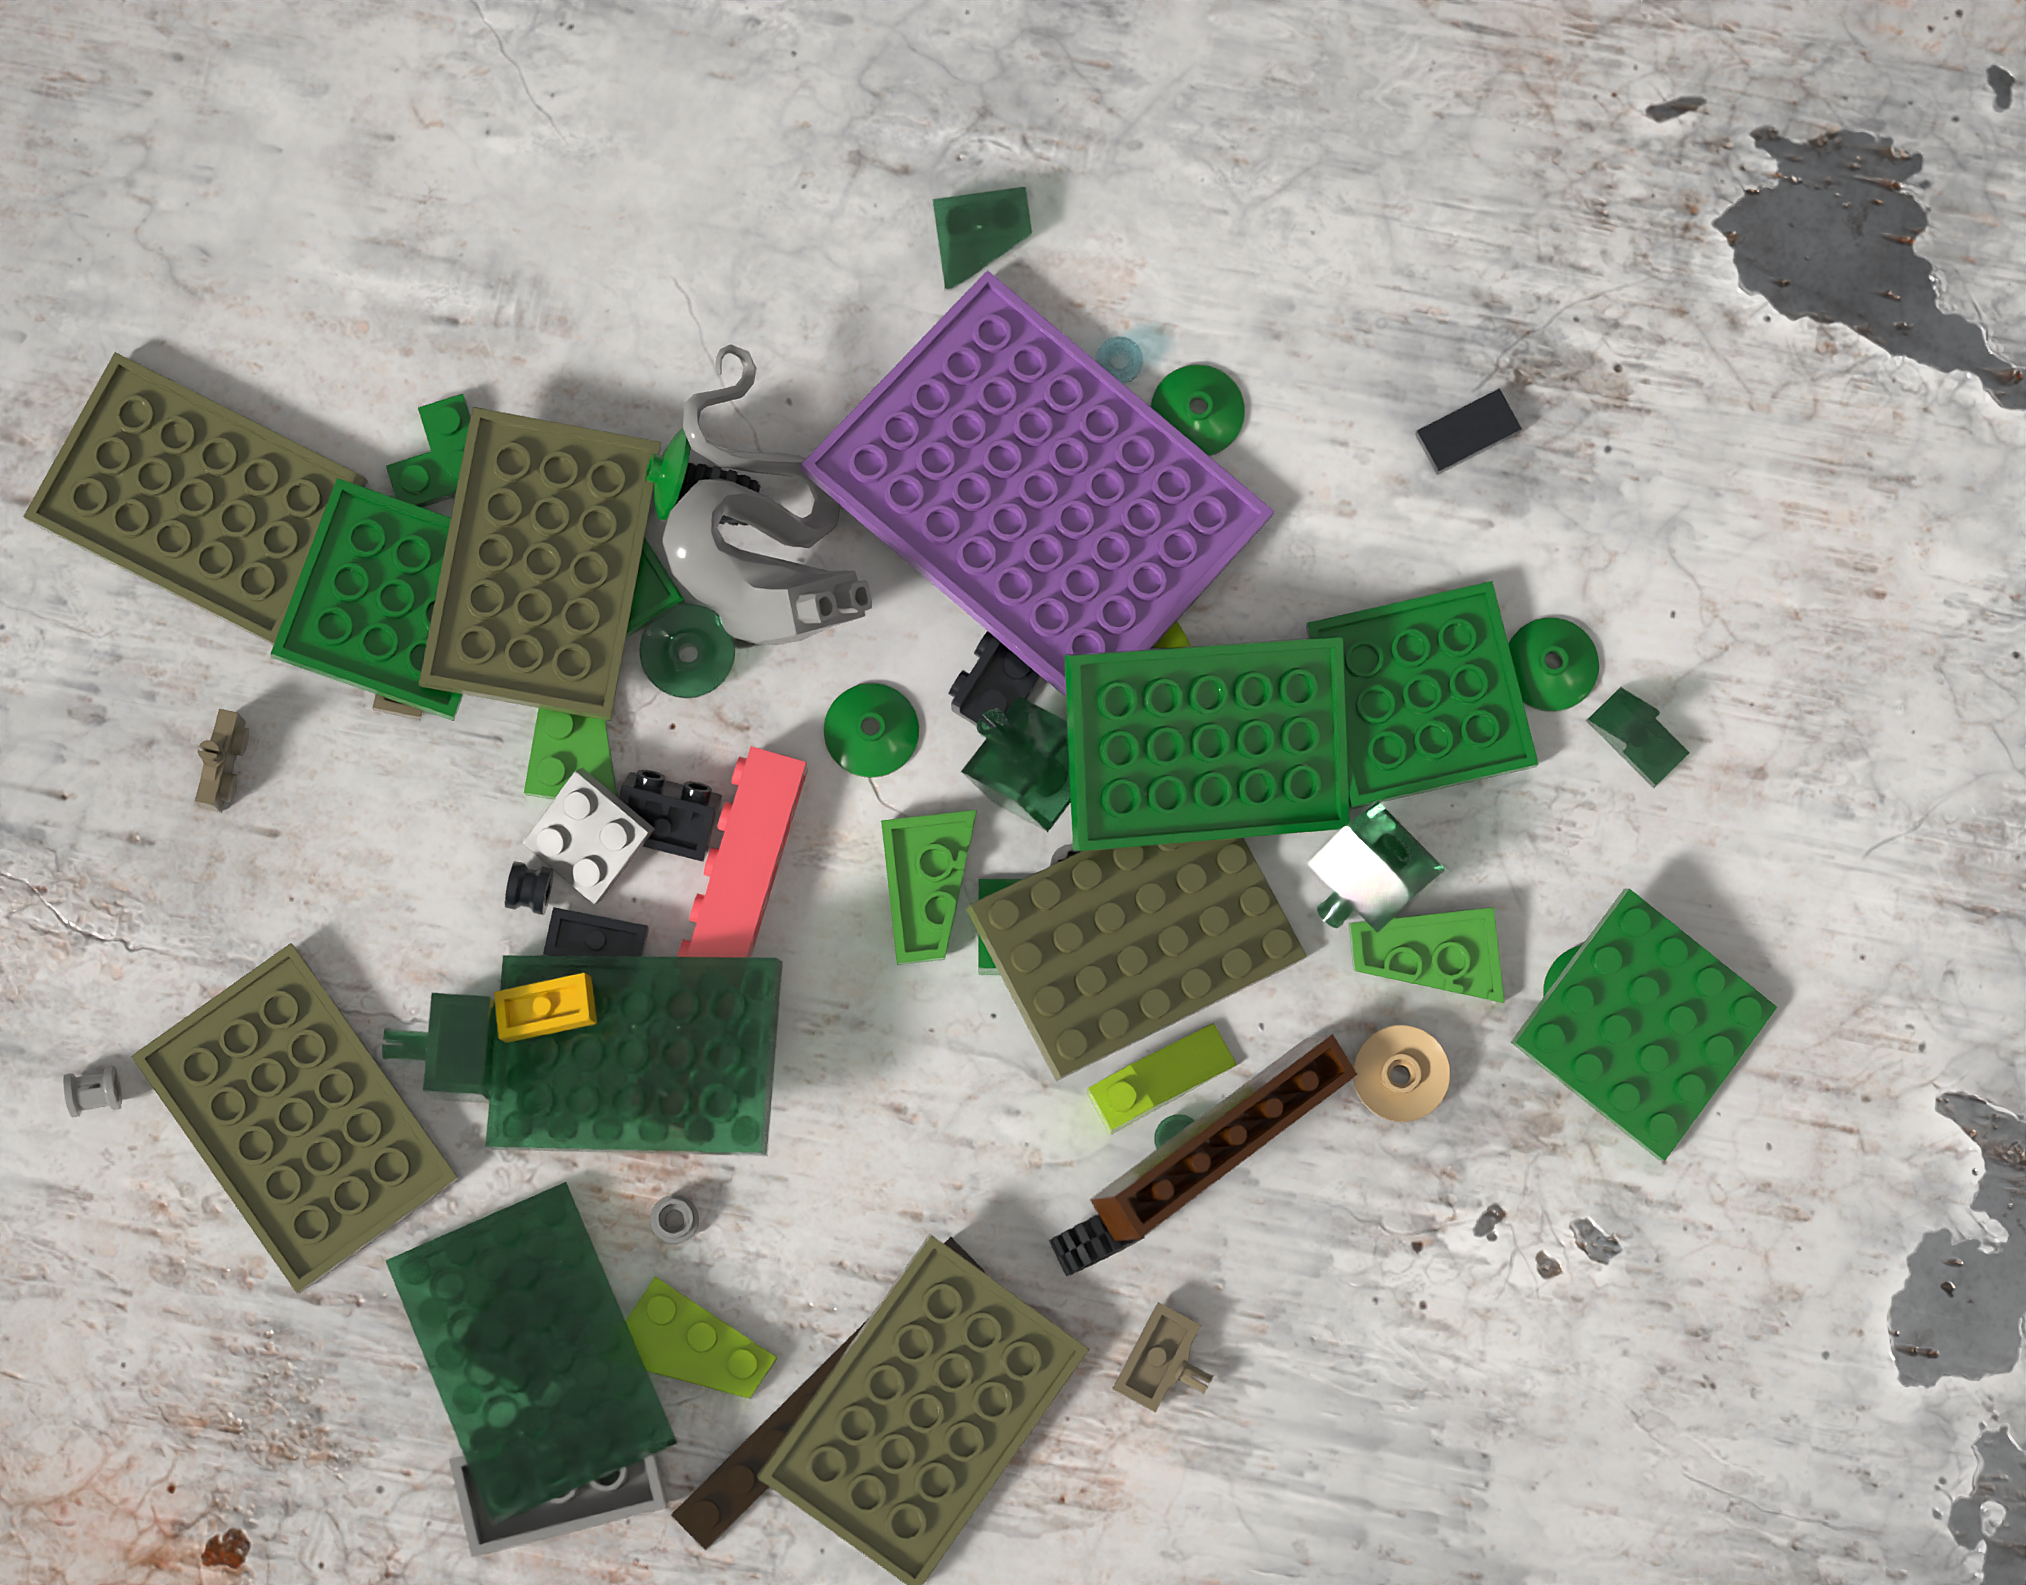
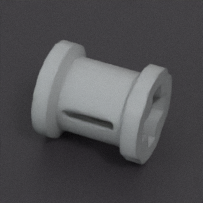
M114 1066L106 1067L103 1073L81 1077H75L73 1073L64 1075V1095L71 1117L80 1116L84 1110L110 1106L112 1110L121 1109V1086Z

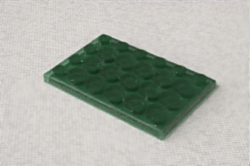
M503 955L500 991L580 973H586L591 976L597 1024L508 1043L499 1039L498 1026L496 1025L485 1147L492 1150L767 1156L783 962L777 958Z
M566 1182L385 1260L488 1517L493 1525L678 1444Z

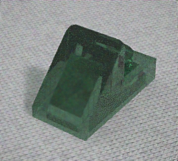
M1620 687L1586 722L1654 789L1690 752L1656 719L1661 713L1657 708Z

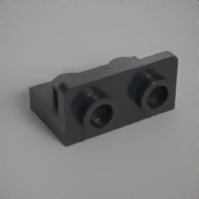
M987 631L974 652V655L979 657L977 663L970 673L965 670L961 671L948 694L954 697L951 702L952 712L1000 741L1041 676Z
M639 770L637 773L630 772L621 785L619 799L655 828L642 847L703 862L707 856L715 815L721 804L722 795L712 792V788L703 783L689 781L682 785L666 781L665 776L656 771Z

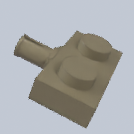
M219 708L211 739L203 741L199 745L202 751L198 750V755L203 761V768L195 802L203 809L222 813L224 802H231L237 785V774L232 773L236 756L244 755L249 740V728L244 727L246 721L237 712Z
M1158 1302L1112 1390L1153 1412L1157 1411L1167 1390L1178 1380L1204 1394L1208 1386L1192 1378V1375L1210 1384L1214 1375H1210L1188 1363L1190 1346L1201 1324Z

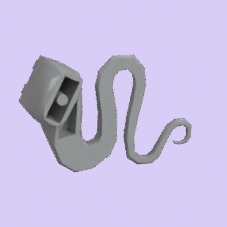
M731 344L719 350L715 363L716 372L718 375L722 374V359L726 354L731 353L740 359L744 367L742 377L735 386L695 393L684 403L683 430L692 450L721 467L752 473L799 478L809 486L813 495L812 512L804 518L798 517L768 496L734 482L720 478L700 480L692 486L670 511L662 542L672 574L697 600L720 614L721 623L729 635L750 643L780 645L802 641L833 626L865 617V610L872 608L869 584L866 580L858 581L855 570L828 571L741 550L726 543L718 530V525L721 517L725 515L751 525L785 546L811 548L838 525L840 505L800 471L801 464L806 458L793 454L732 450L705 439L699 427L700 412L707 406L742 398L755 381L757 368L749 351Z

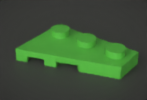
M538 708L524 788L525 795L554 800L573 773L583 768L618 797L605 720Z
M977 810L881 820L897 965L945 960Z
M1494 907L1348 923L1354 971L1505 1003Z

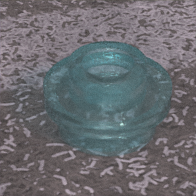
M1113 337L1106 340L1099 347L1096 354V362L1122 384L1131 382L1139 375L1143 365V355L1139 346L1134 341L1125 337ZM1115 355H1123L1127 358L1128 364L1122 369H1117L1111 365L1110 360Z

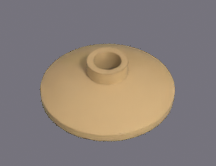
M1408 1025L1389 1026L1372 1034L1360 1047L1353 1066L1358 1074L1353 1078L1354 1086L1363 1104L1377 1116L1394 1122H1411L1430 1114L1444 1099L1450 1082L1449 1061L1442 1046L1427 1032ZM1403 1067L1407 1070L1409 1079L1405 1084H1397L1392 1080L1391 1071L1393 1068Z

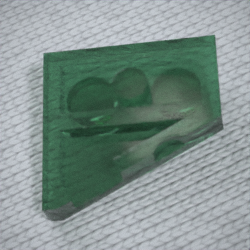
M1026 186L932 199L945 291L953 290L1032 235Z

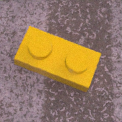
M586 973L494 992L499 1039L506 1043L597 1024L592 977Z

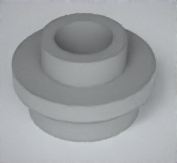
M669 1195L660 1199L654 1205L650 1215V1224L654 1234L660 1240L669 1244H680L689 1240L697 1231L699 1214L695 1205L686 1197ZM672 1211H680L684 1216V1223L677 1229H671L666 1224V1217Z

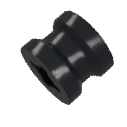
M514 861L506 887L505 908L516 910L520 906L529 907L534 914L544 915L552 889L553 868L541 867L538 870L528 869L523 862Z

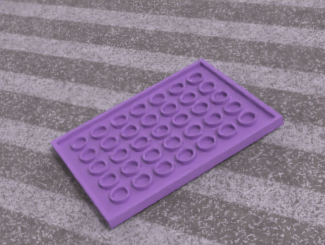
M988 270L806 458L800 467V471L1065 697L1064 655L1152 649L1264 527L1275 512Z

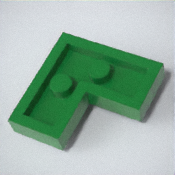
M463 394L418 407L431 452L386 465L396 499L419 507H425L455 497L471 418Z

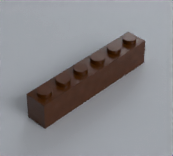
M1333 1034L1306 1038L1092 1197L1090 1201L1115 1241L1141 1239L1358 1074Z

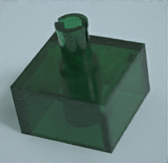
M1018 697L1005 714L996 708L990 709L983 714L993 725L992 728L979 719L977 732L986 739L961 772L993 803L1049 832L1071 803L1067 720Z
M1379 801L1348 823L1309 863L1335 889L1324 902L1317 906V912L1322 920L1333 928H1339L1356 911L1377 933L1405 911L1446 870Z
M431 993L428 1032L385 1028L383 1040H386L387 1043H400L403 1045L382 1044L383 1059L425 1061L423 1091L434 1100L493 1104L499 1037L495 1001L490 996Z

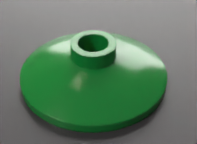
M1188 365L1174 370L1159 383L1151 402L1153 410L1208 456L1223 451L1233 443L1241 431L1245 417L1243 396L1236 383L1226 373L1207 365ZM1197 399L1203 400L1207 404V410L1204 413L1196 414L1190 409V403Z
M683 428L671 439L662 456L654 453L651 455L646 469L645 481L654 483V505L657 518L663 521L668 519L670 511L677 502L688 466L691 446Z
M1541 618L1531 621L1520 628L1508 643L1523 703L1534 709L1557 712L1572 708L1588 696L1597 681L1599 658L1596 647L1583 629L1568 620ZM1551 653L1557 654L1562 660V666L1558 669L1549 668L1545 663V656Z
M865 683L847 689L831 704L825 717L824 739L834 761L847 772L866 778L883 777L900 769L911 758L919 739V723L913 706L902 693L887 685ZM873 719L880 724L878 733L867 735L862 731V725L866 720Z

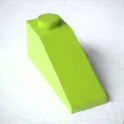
M1212 1023L1088 1087L1087 1095L1107 1131L1112 1135L1236 1067L1237 1064L1215 1024Z

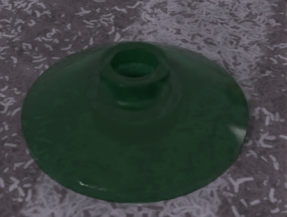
M696 604L675 605L658 613L646 626L640 641V661L647 678L660 691L677 698H698L716 690L729 676L735 660L734 638L725 631L720 616L711 609ZM686 647H693L698 652L696 659L692 662H684L680 659V652Z

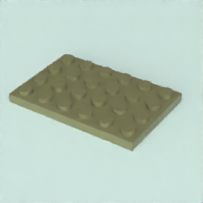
M114 352L23 517L28 522L274 645L336 479L339 478L365 487L368 481L366 477Z
M472 407L419 686L611 721L654 483L645 481V474L651 455L653 453L660 454L662 442Z
M1244 838L1082 851L988 895L966 908L1056 1082L1279 973L1307 957Z
M292 943L131 1056L298 1294L459 1180V1177Z
M929 1234L759 1471L757 1478L906 1585H923L1090 1349Z

